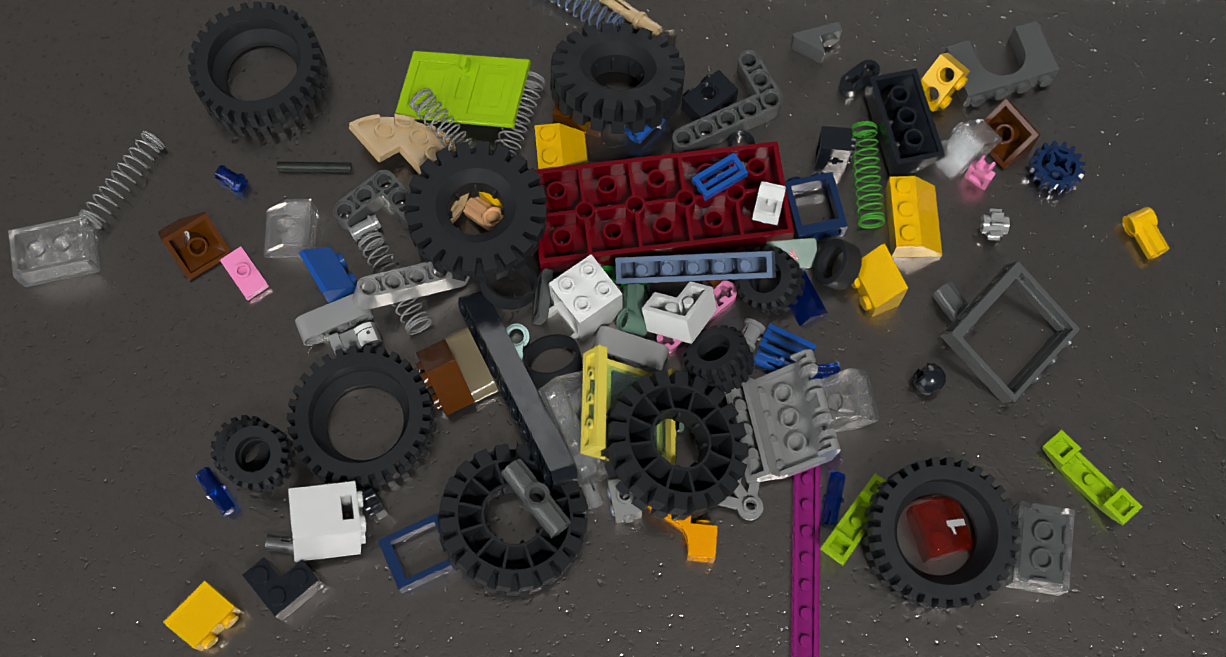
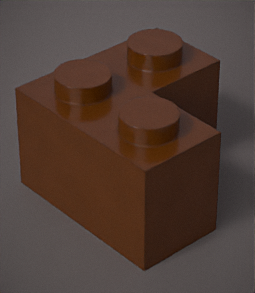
M444 339L416 352L420 361L415 364L426 387L432 386L435 393L431 394V397L437 409L442 407L447 416L475 402L459 366Z

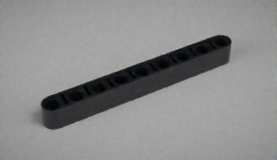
M482 292L459 297L460 313L545 483L550 489L576 481L578 479L576 465L493 304L483 296Z

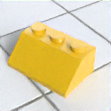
M916 176L889 177L885 187V199L892 258L941 257L942 247L935 185Z

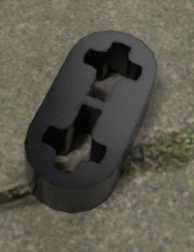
M870 59L864 60L845 73L839 83V92L844 97L852 98L864 91L869 77L879 75L880 66L878 63ZM864 70L873 71L872 75L870 73H867L866 75L862 76L864 74ZM854 81H856L854 88L851 86H849L848 88L846 87V83L852 84Z

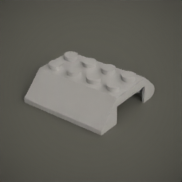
M811 349L791 355L790 358L796 361L795 363L757 379L749 377V380L746 383L743 382L740 388H734L731 390L732 392L727 394L724 392L727 405L732 403L739 413L732 419L733 423L743 422L747 433L740 440L742 443H748L749 456L742 461L747 464L745 471L747 483L790 477L832 461L841 451L839 441L835 438L837 436L835 429H826L832 421V416L828 413L830 409L825 391L821 388L823 386L821 379H812L818 371V366L814 364L816 359Z

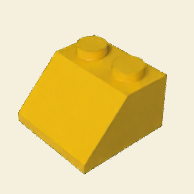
M560 123L534 125L538 169L588 164L584 131Z
M885 244L878 246L862 258L859 275L851 284L854 289L857 288L861 296L860 303L865 311H869L871 317L899 306L908 290Z
M204 581L163 623L191 647L203 651L204 649L211 648L217 642V636L225 628L228 629L236 623L239 618L237 615L242 610L220 588Z

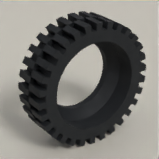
M260 1L253 2V8H249L247 3L240 4L241 10L237 12L233 6L227 8L229 15L224 17L221 12L215 15L218 22L214 24L209 20L205 24L208 30L207 33L200 30L197 34L200 42L193 41L191 45L194 53L189 52L188 59L191 64L188 65V72L191 75L189 79L194 87L193 89L210 116H213L217 123H223L225 128L230 131L234 127L238 134L244 135L247 129L250 136H257L258 130H261L264 136L271 135V128H275L277 133L284 132L282 125L288 123L290 129L295 127L294 119L298 117L301 121H304L307 118L305 110L308 109L311 112L315 110L316 106L313 99L320 102L323 97L320 90L325 91L327 85L324 80L328 79L327 63L314 30L311 26H308L307 21L303 17L299 18L297 12L292 9L288 12L286 6L279 5L276 10L272 2H267L265 8L262 7ZM270 45L285 50L293 57L296 62L297 72L291 82L275 95L261 100L245 101L236 99L229 92L227 86L229 68L233 61L244 51L256 46Z
M356 345L349 346V354H345L343 349L340 348L334 350L337 358L333 360L328 354L321 357L325 363L323 366L319 367L314 362L310 366V369L313 371L311 376H308L306 373L302 374L300 380L304 384L303 387L295 385L292 392L296 395L297 399H289L288 406L293 411V413H287V421L291 424V427H287L288 434L293 439V448L298 452L299 458L326 484L327 482L334 484L355 481L356 489L363 492L370 487L376 492L383 491V484L388 483L391 488L397 485L396 478L401 476L403 480L407 479L410 476L407 471L411 467L416 471L420 467L418 459L420 457L424 459L427 457L428 451L426 446H432L434 438L431 433L436 432L434 403L416 368L413 369L410 362L405 358L402 361L399 354L392 351L389 355L387 350L382 347H378L377 352H375L371 345H364L363 352H360ZM365 386L381 388L392 394L401 405L404 422L399 439L389 451L373 459L356 460L340 454L332 446L327 433V419L332 406L343 394L352 389Z
M933 457L928 460L917 461L887 477L888 480L878 486L877 489L879 491L873 494L869 500L872 502V505L866 508L864 514L868 516V521L863 522L862 530L867 531V537L863 538V545H869L870 552L865 553L868 561L874 560L876 566L872 567L875 575L881 573L884 577L880 580L885 587H893L892 593L897 597H906L904 601L910 604L918 603L919 607H933L934 609L956 608L975 604L976 600H984L989 597L988 592L997 591L1001 587L998 582L1007 580L1010 575L1006 568L1014 567L1017 559L1012 558L1011 553L1019 552L1020 544L1013 543V538L1020 536V528L1012 529L1011 522L1018 521L1017 513L1009 515L1007 510L1008 507L1013 506L1010 498L1006 500L1001 498L1000 495L1006 492L1002 485L997 487L991 485L995 480L991 474L986 476L980 475L983 469L977 465L969 468L968 461L960 460L954 462V458L951 457L941 460L939 457ZM937 494L953 499L965 509L973 523L975 532L973 551L967 562L950 574L931 575L922 572L905 558L900 549L897 538L899 518L911 501L923 495Z

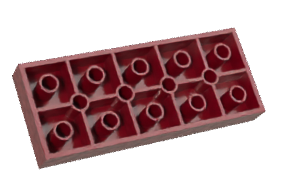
M778 141L535 170L540 177V186L543 185L547 205L546 229L543 239H539L538 248L541 271L549 269L553 270V273L566 272L589 255H592L601 267L606 265L616 266L615 258L716 254L722 250L724 252H733L740 246L749 250L757 247L764 248L766 242L792 240L794 235L786 190L778 225L752 220L762 181L786 187ZM735 153L747 169L748 176L705 201L702 193L698 192L697 186L691 182L692 177ZM732 163L727 167L723 168L722 170L711 175L710 177L706 178L705 180L701 181L702 184L716 177V175L733 167L735 164ZM740 171L733 173L732 175L728 176L727 178L708 188L707 191Z

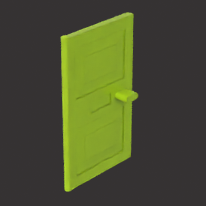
M413 51L394 115H406L414 117L416 120H424V118L418 117V111L412 110L410 102L421 90L431 89L433 95L436 96V100L430 107L420 111V115L425 116L427 111L436 103L441 102L442 107L437 113L426 118L427 121H432L439 112L447 109V116L440 122L449 117H454L453 123L514 128L531 62L529 59ZM429 92L420 96L414 103V106L423 102L429 95ZM434 97L425 106L430 104L433 101ZM437 105L436 107H434V108L429 112V114H431V113H433L434 111H436V110L439 108L440 105ZM446 112L439 115L435 121L442 118Z

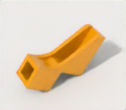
M671 514L664 518L677 527L684 535L688 550L687 560L714 563L718 526L712 525V522L707 520H696V524L691 523V516L685 520H672Z

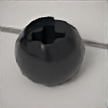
M928 362L921 370L919 368L913 375V384L917 391L923 395L931 396V393L938 388L941 390L945 385L946 374L940 366Z

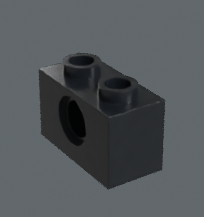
M717 70L713 74L706 75L698 86L689 88L683 94L681 109L692 121H696L736 102L738 88L720 70ZM704 96H711V97H713V98H712V99H705V98H703V97H704Z

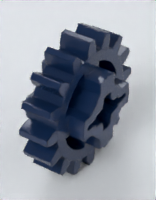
M1055 140L1050 146L1044 143L1041 149H1036L1033 154L1034 156L1029 161L1032 165L1029 173H1035L1032 178L1033 182L1038 180L1041 182L1038 188L1041 189L1046 186L1048 187V193L1056 189L1057 193L1061 194L1064 188L1067 192H1070L1074 186L1077 187L1082 177L1085 175V171L1082 169L1086 163L1079 161L1082 154L1074 153L1075 146L1068 149L1066 148V142L1058 146Z

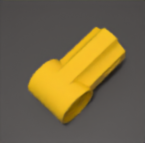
M1150 207L1142 208L1122 218V224L1126 233L1136 238L1147 259H1154L1170 249L1157 228V216Z

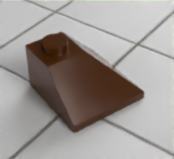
M206 212L180 218L158 231L162 242L189 280L221 262L220 259L232 252Z

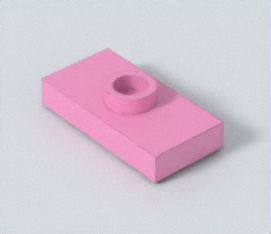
M241 246L220 259L248 301L269 288V285Z

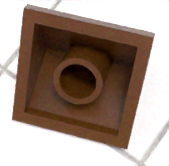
M1008 98L971 133L1003 169L1031 151L1041 135Z

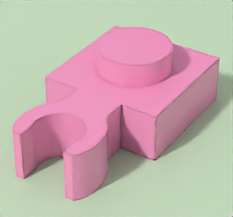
M982 155L978 161H973L964 177L985 191L996 174L992 171L996 163L993 161L992 164H988L984 160L986 156Z

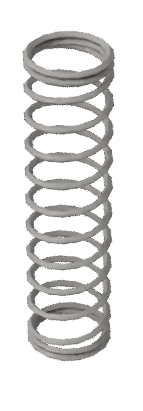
M529 71L528 75L538 78L543 84L526 80L525 86L529 89L524 88V90L532 92L538 97H531L523 92V95L526 97H522V99L534 103L535 106L521 101V104L524 106L520 105L519 107L527 109L532 114H527L520 110L518 112L526 116H533L534 112L528 107H537L536 102L531 99L536 100L540 98V95L535 91H542L546 81L540 74ZM517 114V116L528 120V122L516 119L519 123L515 122V125L524 128L525 131L516 128L512 129L517 132L526 133L528 131L527 128L521 124H530L531 121L527 117ZM501 127L502 131L498 133L499 140L494 142L495 147L497 148V142L501 141L509 148L521 149L520 144L509 139H501L500 134L504 133L516 141L525 140L524 137L517 132L504 130ZM506 132L516 134L522 139L514 138ZM504 141L514 143L519 147L510 146ZM510 150L511 153H513V154H515V155L517 154V153L514 152L513 150Z
M423 89L412 98L410 107L412 110L418 111V117L424 118V124L430 125V131L436 132V138L442 139V145L448 147L450 151V146L460 142L466 136L467 131L458 133L449 145L444 144V139L454 135L460 129V124L453 125L440 138L438 132L448 128L453 123L454 117L447 118L436 131L433 130L432 125L443 120L447 116L448 110H442L433 118L431 123H427L426 118L437 113L441 109L442 103H436L427 111L425 116H421L420 111L430 107L436 100V96L433 95L431 89ZM429 92V95L423 102L414 106V103L420 96ZM434 97L433 101L425 106ZM437 105H440L439 108H438L436 111H434L433 113L429 114V112H430L434 107H436ZM446 112L442 118L435 121L439 115ZM452 119L448 125L440 129L448 120ZM458 126V128L454 132L446 136L453 128ZM464 133V135H463L459 140H457L456 142H454V140H455L458 136H460L461 134ZM468 138L463 142H467L470 140V142L468 143L470 145L473 139Z
M142 131L141 136L143 140H135L138 148L129 147L132 156L123 155L126 164L117 163V167L121 172L112 170L111 175L114 179L105 178V183L108 187L99 186L102 195L93 194V198L98 204L91 201L86 203L92 212L85 209L80 210V217L92 226L102 229L103 224L98 219L105 223L107 221L98 215L89 204H93L113 215L95 196L101 197L119 207L101 188L107 189L120 198L125 199L107 180L115 182L131 192V189L121 183L113 172L137 184L134 179L121 169L119 164L143 176L125 157L134 159L145 168H149L147 164L140 161L133 154L131 149L137 150L152 161H155L151 155L138 145L137 141L150 146L158 153H161L160 150H164V143L150 132Z
M372 232L364 236L358 243L359 249L363 251V256L368 258V265L373 266L372 272L374 274H377L374 270L375 266L384 265L394 258L392 253L382 256L389 250L390 246L384 245L379 247L385 241L381 232ZM375 236H380L379 238H376L372 240L370 243H368L367 246L361 247L362 244L368 239ZM387 247L384 252L373 256L378 250ZM377 248L370 256L365 255V251ZM392 255L387 261L377 264L383 258ZM382 256L374 264L370 263V258ZM391 262L387 264L379 271V273H382L384 269H386L388 266L392 264L397 265L390 270L396 269L399 265V262ZM417 298L405 304H402L405 301H401L398 305L391 304L396 307V314L401 315L400 321L406 324L405 330L411 335L422 332L432 322L431 317L426 316L427 311L415 314L408 322L402 320L404 315L419 310L423 303L413 304L403 313H399L398 308L411 304ZM417 305H420L418 308H416V309H414V310H412V311H410V312H407V311H409L411 308H413V307H415V306H417ZM425 313L423 316L413 320L418 315ZM428 320L421 327L414 330H410L416 324Z

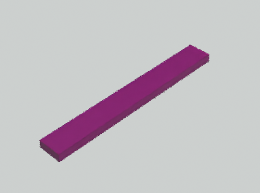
M821 465L793 475L790 657H819Z

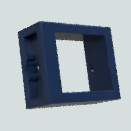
M816 172L809 177H792L785 181L794 239L816 238V241L845 235L848 225L832 172ZM826 187L835 219L802 226L793 193Z
M438 513L378 540L398 590L402 594L454 570L447 559L408 578L394 544L436 525L438 529Z

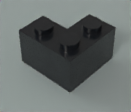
M263 557L242 575L274 617L281 621L286 619L325 586L324 582L304 560H301L282 576L274 564Z

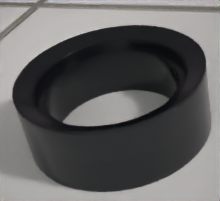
M736 131L730 135L727 147H732L733 141L739 138L747 140L749 144H755V140L749 132Z

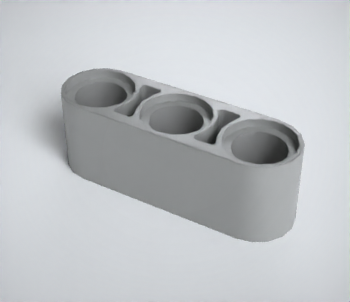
M353 294L300 315L295 319V324L303 344L310 346L327 340L328 336L332 334H341L369 322L373 318L371 309L362 310L356 307L352 300Z
M607 326L599 327L592 348L597 345L608 347L607 359L651 373L663 370L670 351L663 344Z

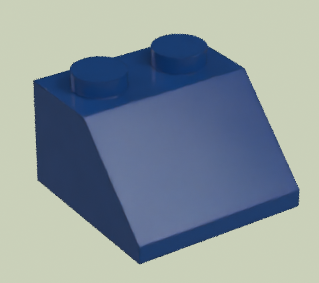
M331 247L306 249L298 252L328 303L354 294L358 281L352 272L350 274L346 273L344 267L347 266V263L340 252L335 255Z

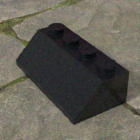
M917 68L869 77L864 94L872 120L877 125V135L890 177L915 173L944 158L945 153Z

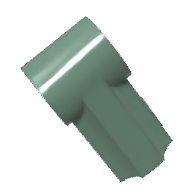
M636 283L627 284L623 287V309L618 314L616 320L618 330L639 337L645 336L648 332L642 312L646 298V290L643 285Z

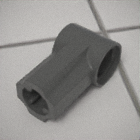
M952 282L944 284L932 294V297L951 322L968 305ZM978 320L972 325V327L966 333L970 332L973 329Z

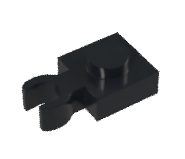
M372 487L362 492L366 499L363 501V505L369 515L375 514L379 520L388 515Z

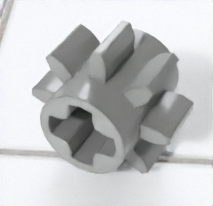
M989 209L987 215L982 214L980 233H985L987 240L1000 241V236L1007 235L1009 232L1010 219L1009 216H1004L1002 209Z

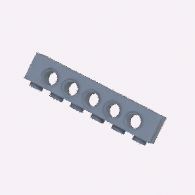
M775 251L615 258L616 284L776 278Z

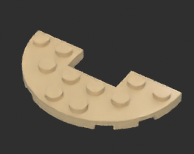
M379 114L359 118L349 124L351 132L378 162L400 152L419 175L421 174L420 166L428 158L433 162L436 161V152L446 147L442 145V139L436 138V132L430 131V125L427 126L416 122L414 117L395 114L394 117H380ZM432 125V129L436 131L438 128ZM443 131L438 132L440 138L445 135ZM450 137L444 139V144L449 145L452 139ZM450 146V151H456V146ZM469 193L460 197V200L453 204L451 208L453 218L450 219L452 224L464 210Z

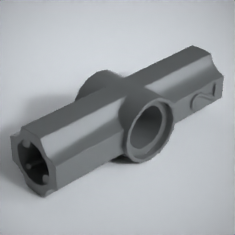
M521 459L513 461L501 472V475L522 500L524 509L534 515L551 538L560 534L571 524V521L550 496L547 486L536 479ZM532 493L539 494L543 501L535 503L529 498V495Z

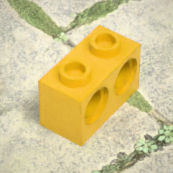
M949 53L940 54L921 79L932 112L940 109L944 110L952 101L950 96L955 90L959 91L968 81L966 76L970 70ZM948 67L954 71V78L952 80L946 77ZM932 87H935L939 92L936 100L930 94Z

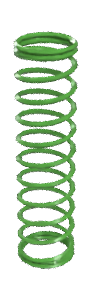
M860 121L850 127L852 128V138H867L856 142V146L867 148L855 151L852 157L855 161L853 168L856 170L854 178L857 180L854 185L858 189L855 195L859 198L856 201V205L860 207L857 210V214L860 216L857 222L858 226L862 228L872 229L880 227L885 223V218L883 217L885 214L880 211H874L861 215L859 211L860 209L877 210L882 208L884 204L871 202L860 206L858 202L860 199L876 201L881 199L883 195L880 193H869L859 197L858 191L875 192L880 190L882 186L880 184H867L859 188L857 182L874 183L882 178L879 175L873 174L879 172L881 168L872 165L880 161L878 157L872 156L877 154L879 149L871 147L878 143L877 139L871 138L876 136L878 132L877 125L874 122ZM863 125H869L874 127L873 129H866L859 132L853 130L854 128ZM863 141H876V143L870 145L858 144ZM869 149L877 150L875 153L871 154L859 153L861 151ZM856 154L861 156H869L861 158L859 160L855 159ZM865 159H877V161L870 163L860 162ZM857 163L862 165H870L862 167L858 170L855 167ZM866 168H878V170L871 172L861 171ZM857 172L863 174H872L863 176L859 179L856 176ZM867 177H879L877 180H862ZM869 186H879V187H880V188H878V189H872V190L863 189V188L869 187ZM871 195H879V196H880L879 198H874V199H866V198H864V197L871 196ZM874 204H879V205H881L880 207H876V208H866V207H865V206L874 205ZM868 219L882 220L881 222L874 224L861 223L862 221Z

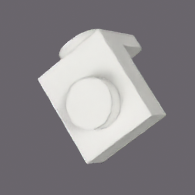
M762 181L752 220L778 225L786 187Z

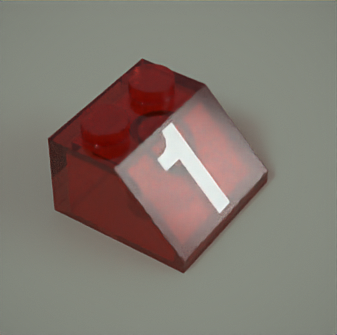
M934 499L911 506L905 512L923 564L973 550L974 542L960 504L953 499Z

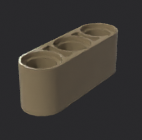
M468 327L444 337L475 403L499 392Z

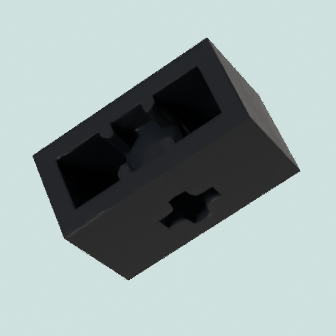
M821 127L816 145L814 170L845 171L846 165L851 164L852 153H855L856 138H852V128Z

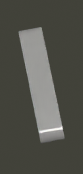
M430 261L428 263H420L364 276L358 280L352 300L359 309L369 310L465 286L470 277L467 276L466 282L453 279L451 272L447 271L445 275L441 274L433 268V263Z

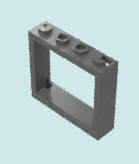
M1017 261L1006 264L940 336L1002 403L1016 402L1019 397H1024L1028 386L1037 382L1043 374L1041 372L1046 366L1053 364L1058 359V353L1072 343L1073 336L1080 328L1020 262ZM1013 283L1056 332L1014 379L1006 385L962 336Z

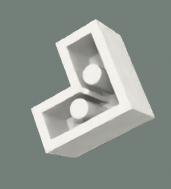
M691 281L677 298L654 292L642 307L647 331L690 344L693 343L717 310L713 288Z

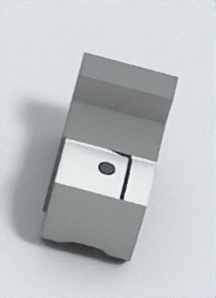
M366 322L342 334L335 333L328 336L333 350L342 348L345 354L350 353L349 346L356 345L359 351L363 352L364 345H371L375 349L382 344L381 336L374 322Z

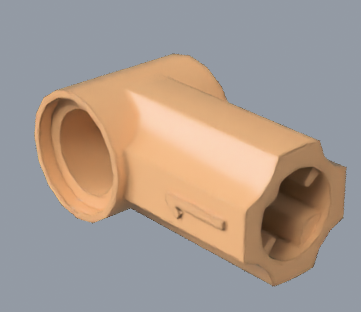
M478 196L476 198L471 197L465 203V209L463 210L468 218L489 232L494 230L495 225L498 226L504 216L501 214V208L491 206Z

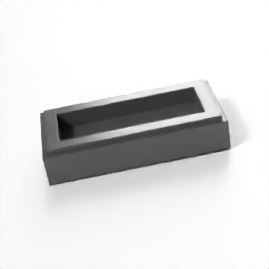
M544 269L537 276L538 285L534 294L532 324L542 325L548 319L550 306L549 283L552 281L553 270Z

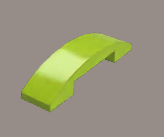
M1060 430L1042 447L1056 468L1086 499L1122 526L1143 507L1123 487L1119 490L1079 452L1082 448L1063 430Z
M876 473L820 548L842 566L866 533L865 530H862L863 522L868 521V516L864 514L866 508L872 505V502L869 501L871 496L879 491L877 489L878 486L886 481Z

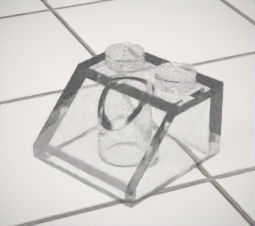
M286 199L267 210L265 258L301 257L298 252L306 249H315L317 209L312 199Z
M848 368L821 380L823 384L821 388L825 391L830 409L828 413L832 416V421L826 429H835L836 432L859 429L880 421L868 371Z

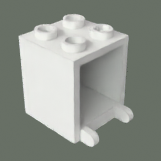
M589 255L549 283L553 306L549 308L548 318L559 313L573 331L570 337L575 341L579 339L583 343L596 334L600 326H607L616 320L618 314L623 309L621 291L592 255Z
M355 481L288 489L295 562L361 554V544L366 543L365 515L362 513V491H356ZM350 511L351 519L343 520L342 512Z

